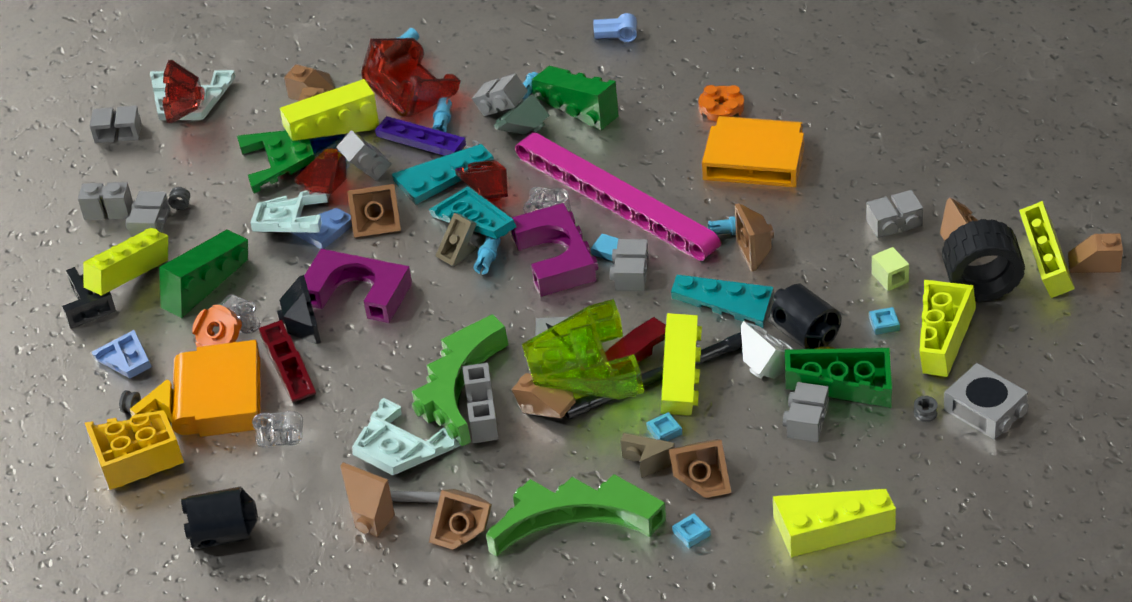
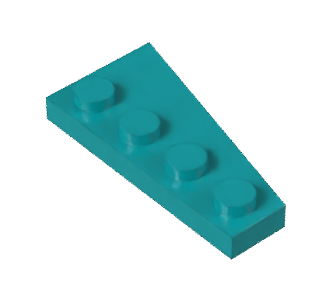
M482 144L392 173L391 175L393 181L417 205L495 163L493 155Z
M469 186L429 209L432 217L450 223L454 213L461 214L477 223L474 232L495 239L507 235L509 231L516 228L514 219Z
M678 274L671 290L672 299L699 308L704 305L710 307L714 313L722 314L725 312L734 315L736 320L755 322V325L764 328L774 295V289L770 286Z

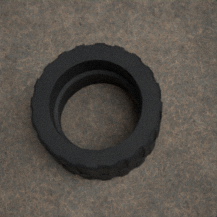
M980 219L968 222L953 231L945 240L944 247H942V257L949 282L973 285L975 302L992 301L993 299L1003 297L1007 293L1009 294L1020 284L1021 279L1024 277L1025 263L1016 235L1011 227H1008L1003 222L993 219ZM998 256L996 259L983 265H969L981 257Z

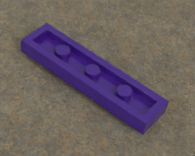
M388 116L375 129L376 137L444 156L461 151L466 146L464 137Z

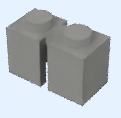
M515 73L502 77L500 80L498 78L485 82L472 97V100L483 116L497 113L499 110L504 111L516 107L528 90Z
M117 107V111H114L113 108L93 109L90 129L94 143L115 142L116 130L119 127V141L139 140L142 122L138 107Z
M352 130L336 147L350 163L363 170L364 173L376 181L391 166V162L376 147Z
M128 182L107 183V186H103V183H84L78 196L84 220L105 219L103 207L106 208L109 219H126L127 216H130L133 199Z
M912 190L891 195V199L897 207L895 209L887 197L866 202V220L877 238L898 233L900 228L902 231L923 226V207Z
M138 192L136 200L132 202L130 216L126 218V229L129 230L131 237L148 228L157 229L162 233L163 223H166L170 212L166 192Z
M618 239L617 249L612 251V263L615 266H610V280L615 282V291H645L649 259L647 239Z
M797 382L795 392H790L788 407L790 409L785 411L783 416V426L787 427V438L813 442L819 441L829 405L828 386Z

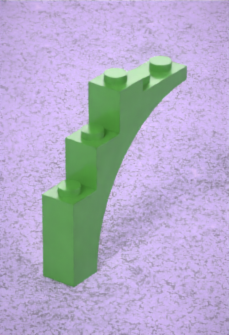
M493 314L441 339L443 350H441L442 358L426 365L429 374L426 377L428 384L412 391L414 399L412 408L418 417L422 416L428 424L436 421L439 426L443 425L452 440L456 439L462 447L471 443L467 422L458 410L459 399L465 386L463 366L482 364L496 352L509 346L505 326Z
M615 474L603 482L598 490L571 477L565 484L560 485L555 493L530 479L516 490L513 495L514 508H510L496 525L490 527L486 534L488 551L498 556L506 548L529 534L555 525L573 522L610 523L636 530L650 537L666 521L665 502Z

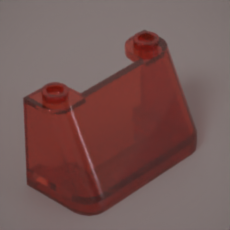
M414 38L370 39L362 66V79H365L369 87L401 117H412L436 105L440 98L446 97L448 99L454 96L459 90L461 82L454 74H446L443 79H437L423 67L421 62L424 57V49Z

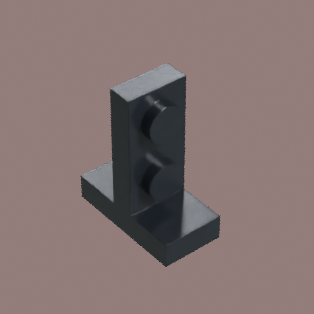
M75 267L66 270L71 288L78 299L62 306L70 329L116 312L110 292L102 296L97 293L93 294V291L84 288L83 274L79 275Z

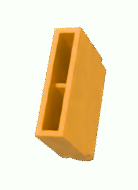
M719 116L716 126H711L702 159L703 180L796 187L804 154L803 123Z
M256 340L197 347V351L182 352L175 356L172 403V429L174 432L180 435L199 434L200 437L261 429V357Z

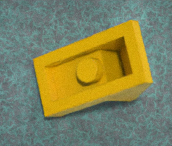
M165 380L130 408L131 416L164 410L168 421L172 423L173 388L171 381Z

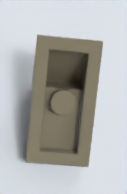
M454 213L435 256L451 266H457L477 249L475 245L469 243L477 223L461 214Z
M627 433L623 434L621 438L622 458L640 462L641 478L671 466L669 449L675 448L673 442Z

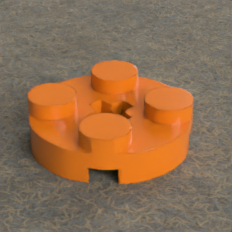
M736 85L706 86L698 99L699 112L701 114L704 113L707 115V119L717 122L719 116L733 117L738 112L740 115L744 110V97L740 92V88Z
M212 305L213 307L208 310H202L197 315L192 328L197 341L195 342L196 346L236 342L242 327L241 320L237 318L231 309L222 305ZM214 326H219V332L215 335L213 328Z

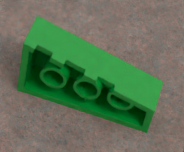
M548 66L531 79L533 95L538 100L600 131L619 117L616 81L609 80L604 82L602 78L596 76L591 79L587 78L583 73L578 72L575 75L570 70Z
M226 229L160 266L161 308L183 318L248 260V239Z
M890 348L785 350V387L788 390L795 391L797 382L828 386L829 397L891 408Z

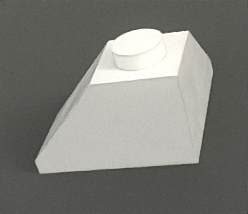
M743 321L741 324L743 361L751 367L749 371L759 378L765 376L772 379L785 373V350H794V348L783 340H778L766 334L767 331L763 328Z

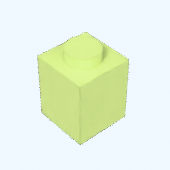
M891 247L872 256V275L887 291H890L909 282V263L894 247Z

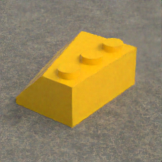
M164 410L136 414L130 420L117 421V418L107 419L105 424L94 425L93 421L84 423L109 490L122 487L128 483L147 478L152 474L184 463L177 439Z

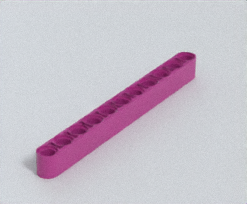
M531 133L515 146L518 157L524 162L699 261L706 259L721 246L719 237L712 230L538 133Z

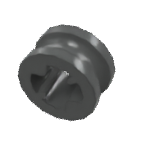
M183 187L173 188L168 199L169 205L176 210L186 209L191 197L190 192Z
M128 390L123 391L119 401L120 411L122 413L129 411L131 414L130 408L141 400L140 393H131Z
M930 396L918 397L914 402L915 418L923 422L934 420L937 416V401Z

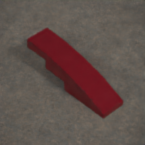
M653 317L636 327L604 352L579 377V381L597 393L634 373V365L651 356L653 346L665 340L666 324Z
M280 320L260 327V336L292 403L315 395V388L299 351L296 350L291 336L287 333L283 321Z

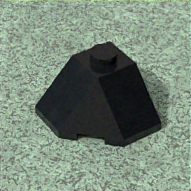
M304 275L296 279L279 299L281 310H278L277 314L279 321L282 320L285 324L288 334L319 344L321 340L306 280Z

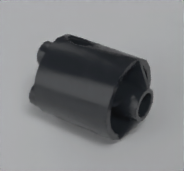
M801 283L793 284L785 290L780 288L773 296L774 303L768 316L769 323L804 349H825L836 338L842 321L841 314L837 309Z
M241 486L187 496V498L181 499L184 515L187 514L188 523H184L185 535L187 539H190L192 549H201L251 538V532L258 521L257 507L255 501Z

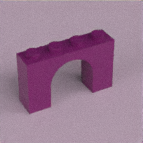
M564 203L512 217L516 228L511 230V236L518 251L545 243H557L568 248L559 256L531 264L533 282L540 297L596 281L595 271L599 269L595 256L591 257L589 244L587 241L582 240V231L579 226H575L574 215L572 211L566 209Z
M320 249L304 275L312 307L323 309L334 290L344 283L351 281L371 283L373 286L363 301L367 319L390 323L412 285L409 266L326 249Z

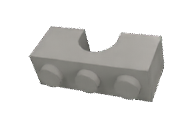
M488 363L463 366L473 443L499 440Z

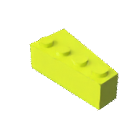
M365 79L280 107L283 127L292 141L346 134L351 130L354 132L375 130L379 125L375 95Z
M924 280L920 336V358L923 374L948 377L976 309L973 285Z
M886 489L773 496V518L790 557L895 530L896 508Z

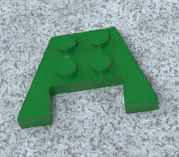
M286 130L237 136L242 155L265 148L271 168L248 174L253 194L261 191L260 187L268 182L271 185L278 182V177L288 171L290 174H293L316 161L310 140L292 141Z

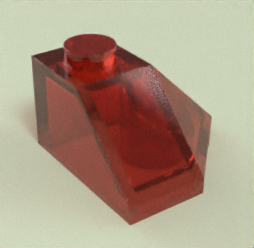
M168 60L163 74V83L166 84V97H163V109L167 123H173L199 108L201 100H204L205 90L204 87H201L199 77L174 60Z
M325 149L295 178V183L298 185L304 184L305 189L309 192L332 194L346 180V158L337 149Z
M496 160L472 162L468 164V169L464 170V167L455 169V174L489 202H497L502 197H508L507 169Z

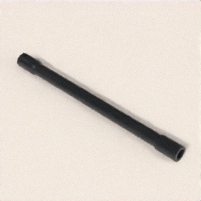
M741 332L701 349L700 363L695 362V366L727 352H733L742 348ZM663 365L587 397L576 399L574 405L565 414L566 417L571 419L590 411L596 406L662 380Z

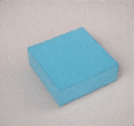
M602 233L591 247V255L612 261V251L617 249L619 238Z
M894 307L869 311V319L875 335L900 331V323Z
M669 412L646 422L648 431L657 440L669 441L683 434L682 427Z
M695 513L672 526L673 533L688 548L711 536L710 528Z

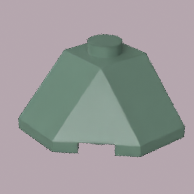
M532 94L519 102L516 107L505 112L497 119L493 126L497 130L523 135L532 130L536 133L545 126L543 121L550 115Z

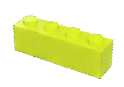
M1043 201L1019 210L1041 279L1050 297L1053 298L1074 290L1075 288L1053 223Z
M148 228L84 261V288L102 296L168 261V235L159 232L157 229Z
M667 313L660 414L669 412L672 415L692 416L693 406H698L699 391L694 390V384H699L700 369H695V362L700 363L701 347H696V341H701L702 326H697L698 315Z

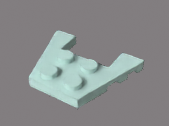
M215 70L211 85L169 86L171 81L170 71H151L150 76L159 120H203L235 80L234 70Z
M328 185L320 187L319 192L309 194V190L300 192L299 197L287 200V196L257 203L251 220L252 231L320 232L322 225L320 215L300 216L304 205L328 202L330 195Z
M382 398L379 402L378 410L374 411L371 415L370 423L367 427L363 428L352 446V452L354 456L391 475H395L461 445L456 439L452 440L444 427L429 440L425 441L391 424L402 415L401 406Z

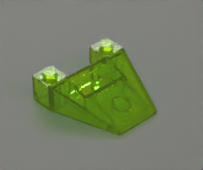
M614 299L589 305L522 344L530 373L536 386L617 400L644 393L642 375L635 355L608 361L602 346L603 342L623 337L621 317Z

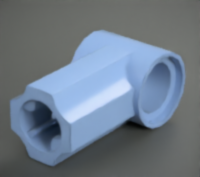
M624 13L616 19H598L593 22L595 39L619 38L623 42H631L637 36V19L630 13Z

